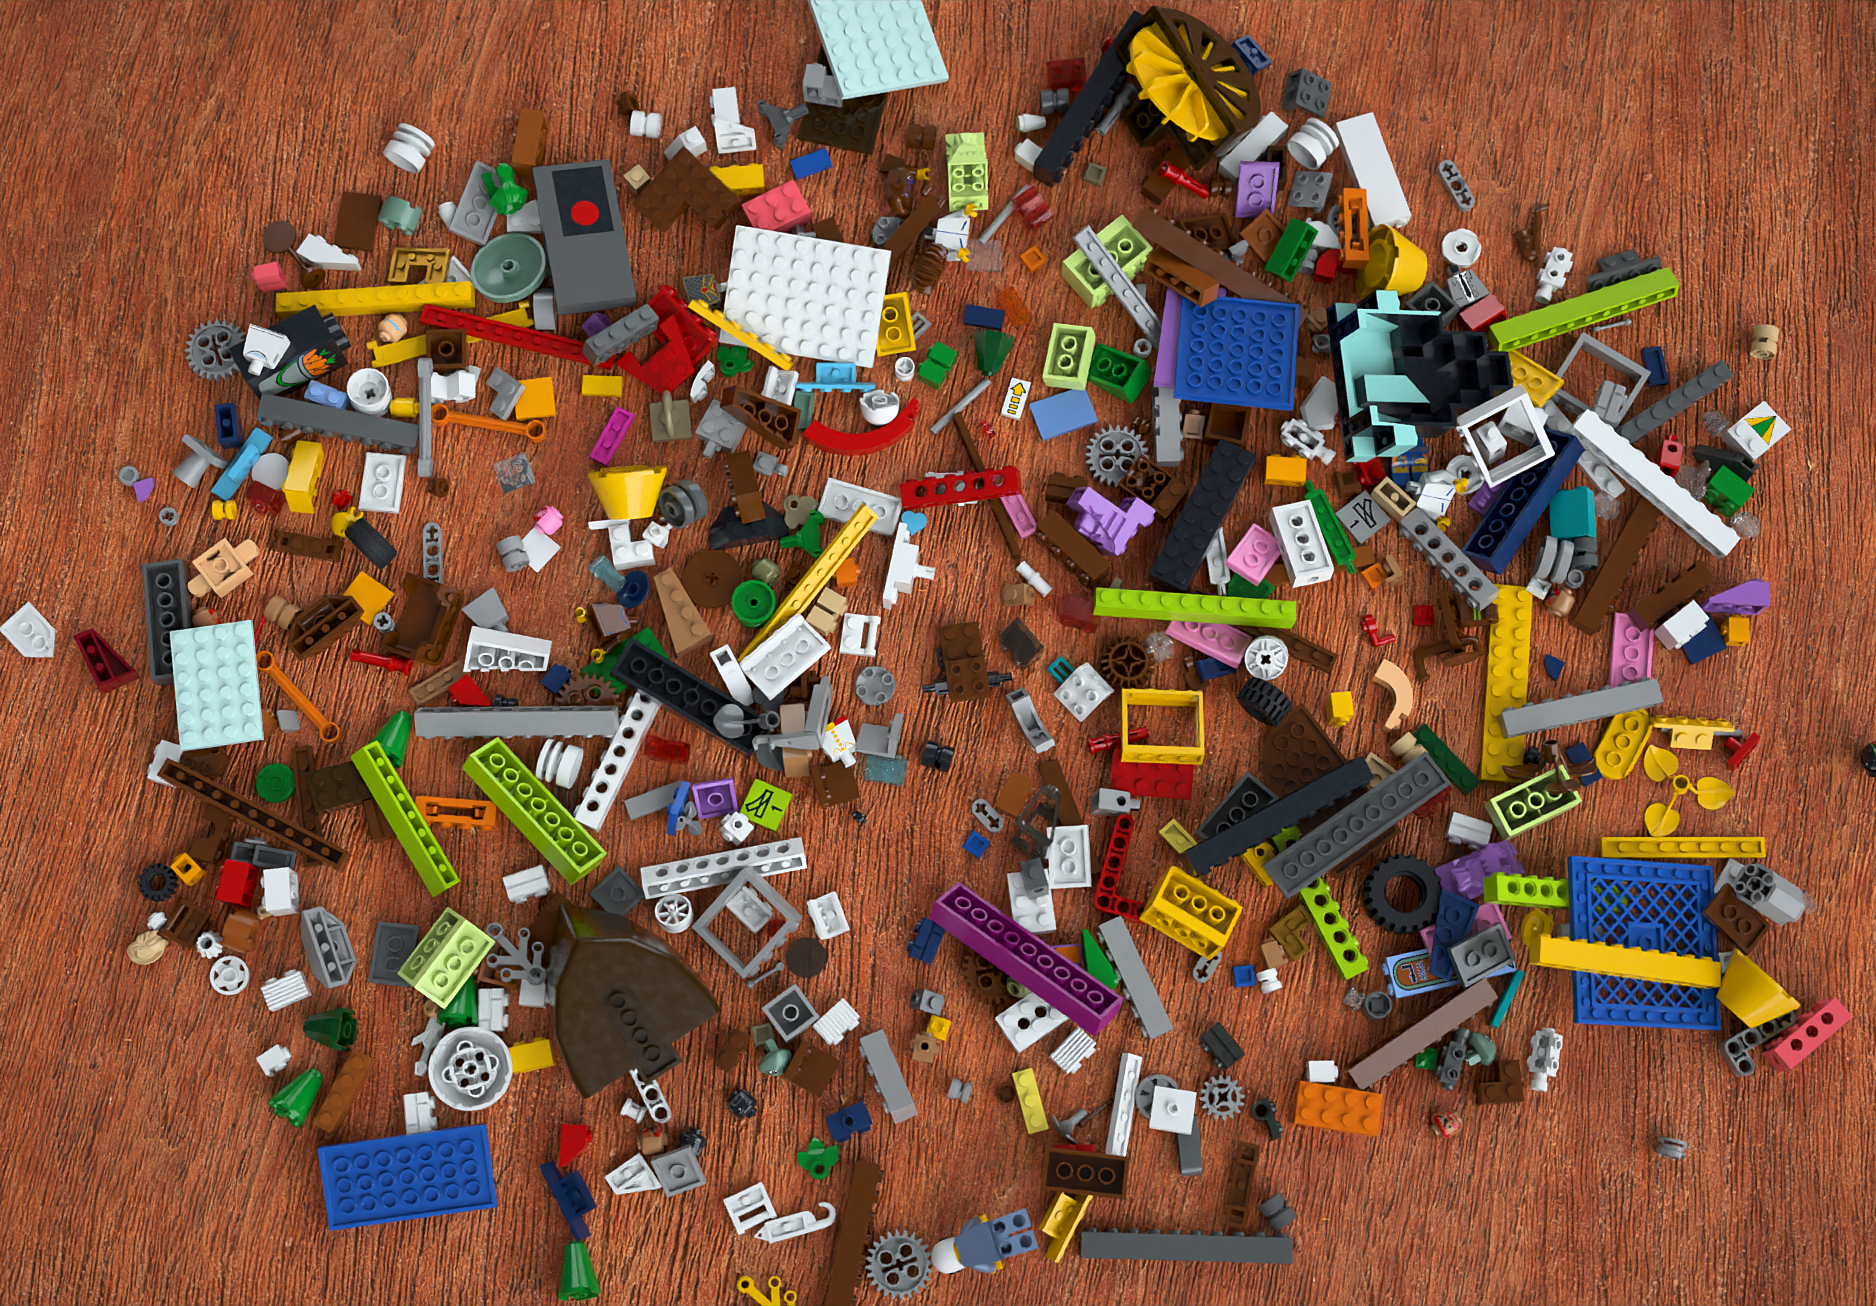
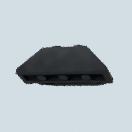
M762 500L766 518L742 524L741 516H736L734 506L723 507L708 531L711 550L746 546L779 540L781 537L789 536L784 516Z

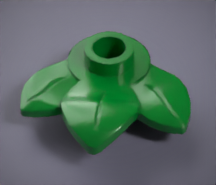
M722 345L718 349L717 360L720 362V371L724 376L733 377L738 372L746 373L751 370L754 362L746 359V346L736 345L730 350Z
M813 1138L809 1143L807 1152L797 1153L798 1163L801 1168L808 1170L814 1179L822 1180L828 1176L830 1167L837 1163L838 1147L833 1145L826 1149L819 1139ZM818 1165L823 1166L822 1173H817L815 1171V1168Z

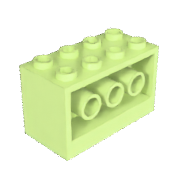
M1121 215L1096 236L1129 280L1132 281L1138 271H1144L1145 261L1147 260L1146 255L1152 253L1153 248L1136 229L1131 227L1132 224ZM1080 248L1063 261L1061 276L1091 309L1102 305L1108 295H1114Z
M447 907L397 974L445 1009L496 941Z

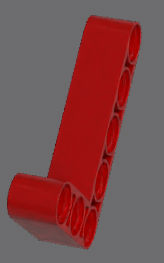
M1122 814L1117 818L1113 828L1093 906L1100 913L1114 917L1121 916L1124 920L1145 924L1137 916V910L1144 909L1145 903L1115 895L1134 827L1133 818L1128 814ZM1126 820L1130 827L1122 829L1119 826V822ZM1120 839L1124 842V847L1118 849L1114 846L1113 842ZM1116 859L1119 862V866L1111 868L1108 861ZM1105 878L1112 879L1114 886L1110 888L1105 887L1103 880ZM1101 897L1106 898L1108 906L1100 907L1097 900ZM1120 903L1126 904L1128 911L1126 913L1119 912L1117 905Z

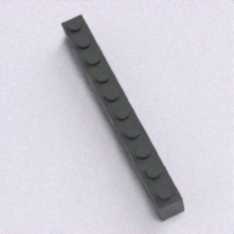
M1085 1228V1232H1081L1080 1258L1293 1264V1238H1287L1286 1233H1274V1237H1266V1233H1253V1237H1246L1245 1232H1232V1236H1224V1232L1211 1231V1235H1203V1231H1190V1235H1182V1230H1169V1234H1161V1230H1148V1234L1140 1233V1229H1127V1233H1119V1229L1106 1228V1232H1098V1228Z

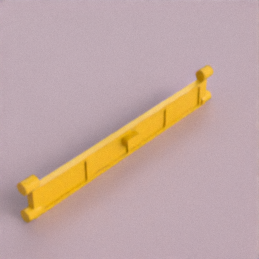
M528 299L518 302L520 307L518 310L487 318L524 328L535 325L533 318L528 319L525 308L530 307ZM426 334L378 347L376 340L367 342L368 350L373 349L376 360L372 361L373 368H380L425 356ZM467 336L468 344L484 340Z

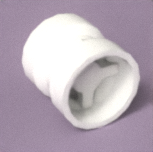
M908 357L898 359L895 364L897 379L903 382L910 381L915 374L914 362Z
M1276 968L1256 974L1258 981L1262 984L1261 990L1263 994L1282 988L1281 982L1276 977Z

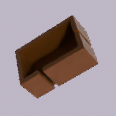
M749 450L726 455L728 464H724L726 475H731L727 480L730 490L734 489V491H730L733 503H738V505H734L736 516H741L742 524L765 519V512Z

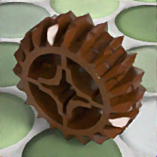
M934 242L926 247L912 281L914 290L926 295L932 293L940 280L947 261L948 249Z
M1126 636L1125 641H1123L1122 637H1118V643L1112 640L1111 646L1107 645L1105 647L1107 652L1102 653V657L1106 658L1100 662L1101 665L1105 666L1102 668V672H1109L1105 678L1109 679L1112 676L1111 685L1118 682L1119 689L1122 687V684H1125V689H1129L1130 684H1132L1133 688L1137 689V682L1143 686L1145 684L1144 679L1149 680V674H1152L1154 671L1151 666L1155 665V661L1150 660L1154 657V654L1148 653L1150 650L1149 646L1143 648L1144 641L1138 644L1137 637L1133 639V642L1130 641V636ZM1125 649L1124 656L1112 659L1114 653ZM1132 650L1136 651L1143 660L1133 656ZM1127 655H1128V660H1130V662H1132L1131 665H1130V667H1129V669H1128V666H1126V665L1124 664V662H1125V660H1126V658H1127ZM1113 666L1120 668L1124 676L1118 674ZM1139 666L1144 667L1140 674L1131 677L1132 669L1139 668Z

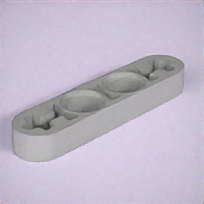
M430 522L423 528V577L443 584V533L437 523ZM432 528L438 531L434 533V540L438 542H433L430 533H428ZM432 546L438 548V553L435 556L428 555V549ZM437 566L439 569L436 575H429V567Z

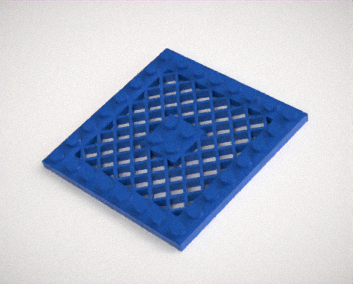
M1581 856L1567 857L1570 941L1585 939L1587 943L1593 944V939L1595 942H1605L1604 940L1608 936L1613 941V944L1624 945V949L1640 947L1642 948L1641 951L1645 952L1649 949L1659 950V954H1664V952L1671 950L1680 957L1689 952L1691 955H1695V959L1710 957L1712 961L1718 962L1716 928L1701 914L1714 897L1713 866ZM1603 880H1610V882L1606 885ZM1621 881L1628 882V883L1624 886V885L1621 883ZM1596 884L1602 889L1599 895L1593 889ZM1656 884L1664 885L1661 888H1659ZM1614 885L1620 891L1617 896L1611 890ZM1674 885H1681V886H1680L1679 889L1677 890ZM1632 886L1638 892L1635 897L1629 892ZM1649 888L1655 893L1652 898L1646 892ZM1667 889L1673 895L1670 899L1664 894ZM1684 890L1690 895L1688 900L1681 895ZM1605 895L1611 900L1609 905L1602 900ZM1623 896L1629 901L1626 907L1620 901ZM1641 897L1647 903L1644 908L1638 902ZM1658 899L1665 904L1661 909L1656 904ZM1676 900L1682 905L1679 910L1673 904ZM1597 904L1603 910L1600 915L1594 910ZM1615 905L1621 911L1618 916L1612 911ZM1633 907L1638 912V915L1636 917H1634L1630 913V910ZM1650 908L1656 913L1653 919L1647 913ZM1668 909L1674 915L1671 919L1665 915ZM1685 911L1691 916L1688 921L1682 915ZM1606 916L1612 920L1609 926L1603 920ZM1626 917L1628 922L1622 923L1621 920ZM1643 918L1647 923L1639 921ZM1661 919L1665 926L1657 922ZM1677 920L1683 926L1680 931L1674 925ZM1598 925L1604 931L1601 936L1595 931ZM1616 926L1622 932L1619 937L1613 932ZM1669 930L1675 935L1672 940L1666 935ZM1686 931L1692 936L1689 941L1683 936ZM1678 941L1684 946L1681 951L1675 946ZM1572 970L1574 1024L1721 1030L1720 1000L1716 998L1719 987L1712 989L1697 988L1696 990L1695 987L1685 986L1686 989L1681 992L1677 987L1678 985L1666 983L1668 988L1664 991L1659 986L1661 982L1647 981L1651 986L1646 990L1642 986L1645 980L1625 977L1619 979L1618 976L1604 975L1601 978L1596 973ZM1609 978L1615 983L1612 988L1606 983ZM1627 979L1633 984L1630 989L1624 984ZM1600 988H1602L1606 992V995L1603 999L1597 993L1600 990ZM1618 989H1620L1624 994L1621 1000L1615 994L1618 991ZM1636 990L1642 995L1639 1001L1633 995ZM1654 991L1660 996L1657 1001L1651 996ZM1672 992L1678 997L1675 1002L1669 997ZM1689 993L1695 998L1692 1003L1687 999ZM1610 999H1612V1001H1613L1615 1004H1609V1003H1607V1002H1608ZM1628 1000H1630V1002H1631L1633 1005H1628V1004H1625V1003H1626ZM1647 1001L1651 1006L1643 1004ZM1663 1002H1665L1669 1007L1661 1005ZM1681 1003H1683L1685 1007H1678V1006H1679Z

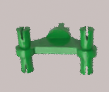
M811 510L809 512V519L801 531H797L796 535L781 537L780 546L782 549L799 546L800 549L806 550L817 560L824 551L821 549L819 525H824L826 521L821 512Z

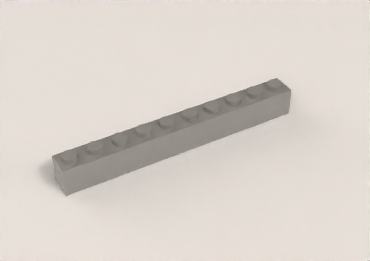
M618 706L419 707L414 712L416 736H423L424 739H432L435 736H443L444 739H451L455 736H462L464 739L475 736H482V738L486 739L493 738L494 736L512 738L522 735V738H532L534 735H542V738H551L554 735H561L563 738H570L574 735H581L584 738L601 735L607 738L614 736L619 730Z

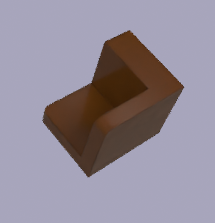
M1338 471L1335 473L1333 478L1339 499L1359 495L1361 486L1359 482L1356 483L1353 472L1341 474Z

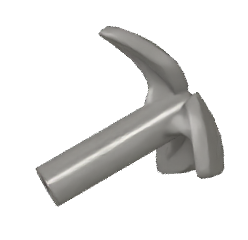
M689 801L683 810L685 816H679L677 819L676 831L683 830L688 825V830L691 834L701 835L702 825L700 821L692 820L697 815L696 805L693 801Z
M1082 1108L1069 1120H1064L1060 1123L1055 1115H1052L1053 1125L1056 1131L1061 1132V1136L1065 1140L1076 1144L1077 1141L1070 1134L1073 1127L1087 1115V1112Z

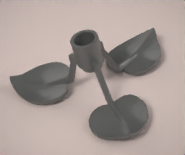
M755 686L752 693L753 701L761 705L760 709L766 713H762L758 719L743 720L744 714L739 706L735 704L724 705L713 717L716 730L727 738H737L744 733L743 724L758 723L762 729H768L765 735H769L774 731V727L780 723V717L774 711L778 710L783 703V690L773 699L769 700ZM768 743L759 744L758 749L755 750L757 761L766 768L783 771L782 747L775 746L771 750Z

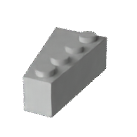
M1153 386L1151 396L1155 464L1159 467H1179L1180 461L1184 460V450L1180 448V441H1183V431L1180 429L1179 423L1182 422V413L1179 411L1181 399L1173 398L1174 389Z

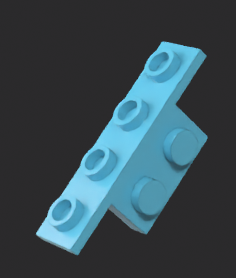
M817 362L816 382H797L796 388H801L803 392H810L812 388H820L821 392H831L832 389H840V392H851L852 389H859V392H869L871 389H875V382H856V363Z
M256 427L211 492L225 501L230 500L242 481L248 476L253 465L258 462L273 437Z

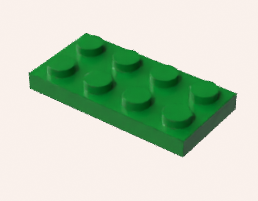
M649 626L631 637L670 660ZM630 639L623 642L611 653L604 654V660L601 663L597 664L593 661L582 668L581 671L584 676L586 672H588L589 677H592L594 672H596V678L598 679L604 675V682L610 679L611 683L609 686H617L614 693H621L629 688L610 677L609 674ZM593 688L597 696L601 694L600 690Z

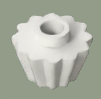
M203 932L196 942L197 952L201 953L202 957H207L208 959L217 957L218 953H222L223 946H220V941H223V937H220L218 932ZM212 941L211 947L208 948L207 944Z

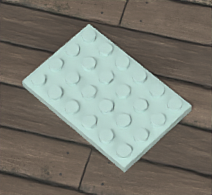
M246 620L170 631L180 750L189 751L264 740L253 622Z

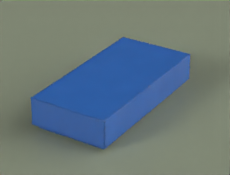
M826 148L790 161L797 180L833 167Z

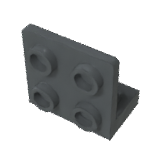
M1304 68L1289 73L1281 109L1290 111L1301 107L1320 118L1325 117L1331 82Z

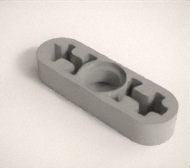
M1450 160L1442 161L1437 169L1439 178L1457 209L1462 212L1470 211L1475 203L1474 196L1454 162ZM1444 167H1445L1446 169L1450 168V169H1451L1450 172H1449V173H1448L1447 171H1444V172H1443ZM1458 182L1461 185V189H1452L1451 183ZM1463 199H1464L1465 201L1468 200V201H1469L1468 205H1466L1465 203L1462 204V203H1461L1462 200H1463Z

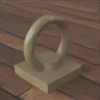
M665 390L662 394V402L649 403L653 443L693 439L689 399L672 401L670 391Z

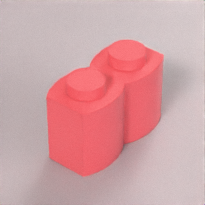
M277 261L253 266L254 271L251 272L252 280L257 284L258 290H262L264 294L288 289L284 271L280 268Z

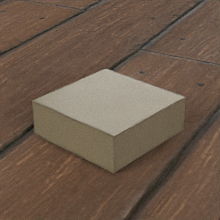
M1089 162L1082 181L1101 187L1108 168Z
M772 1022L751 1026L755 1047L766 1045L765 1041L772 1038L775 1042Z

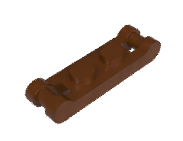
M282 530L274 531L273 536L275 540L274 543H271L270 548L272 551L332 562H340L341 560L340 552L344 548V542L294 534ZM283 539L288 540L287 546L282 545ZM329 547L333 548L332 553H328Z

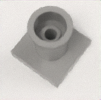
M185 434L181 440L193 450L172 472L184 483L192 488H196L200 478L210 464L226 469L230 463L202 440Z

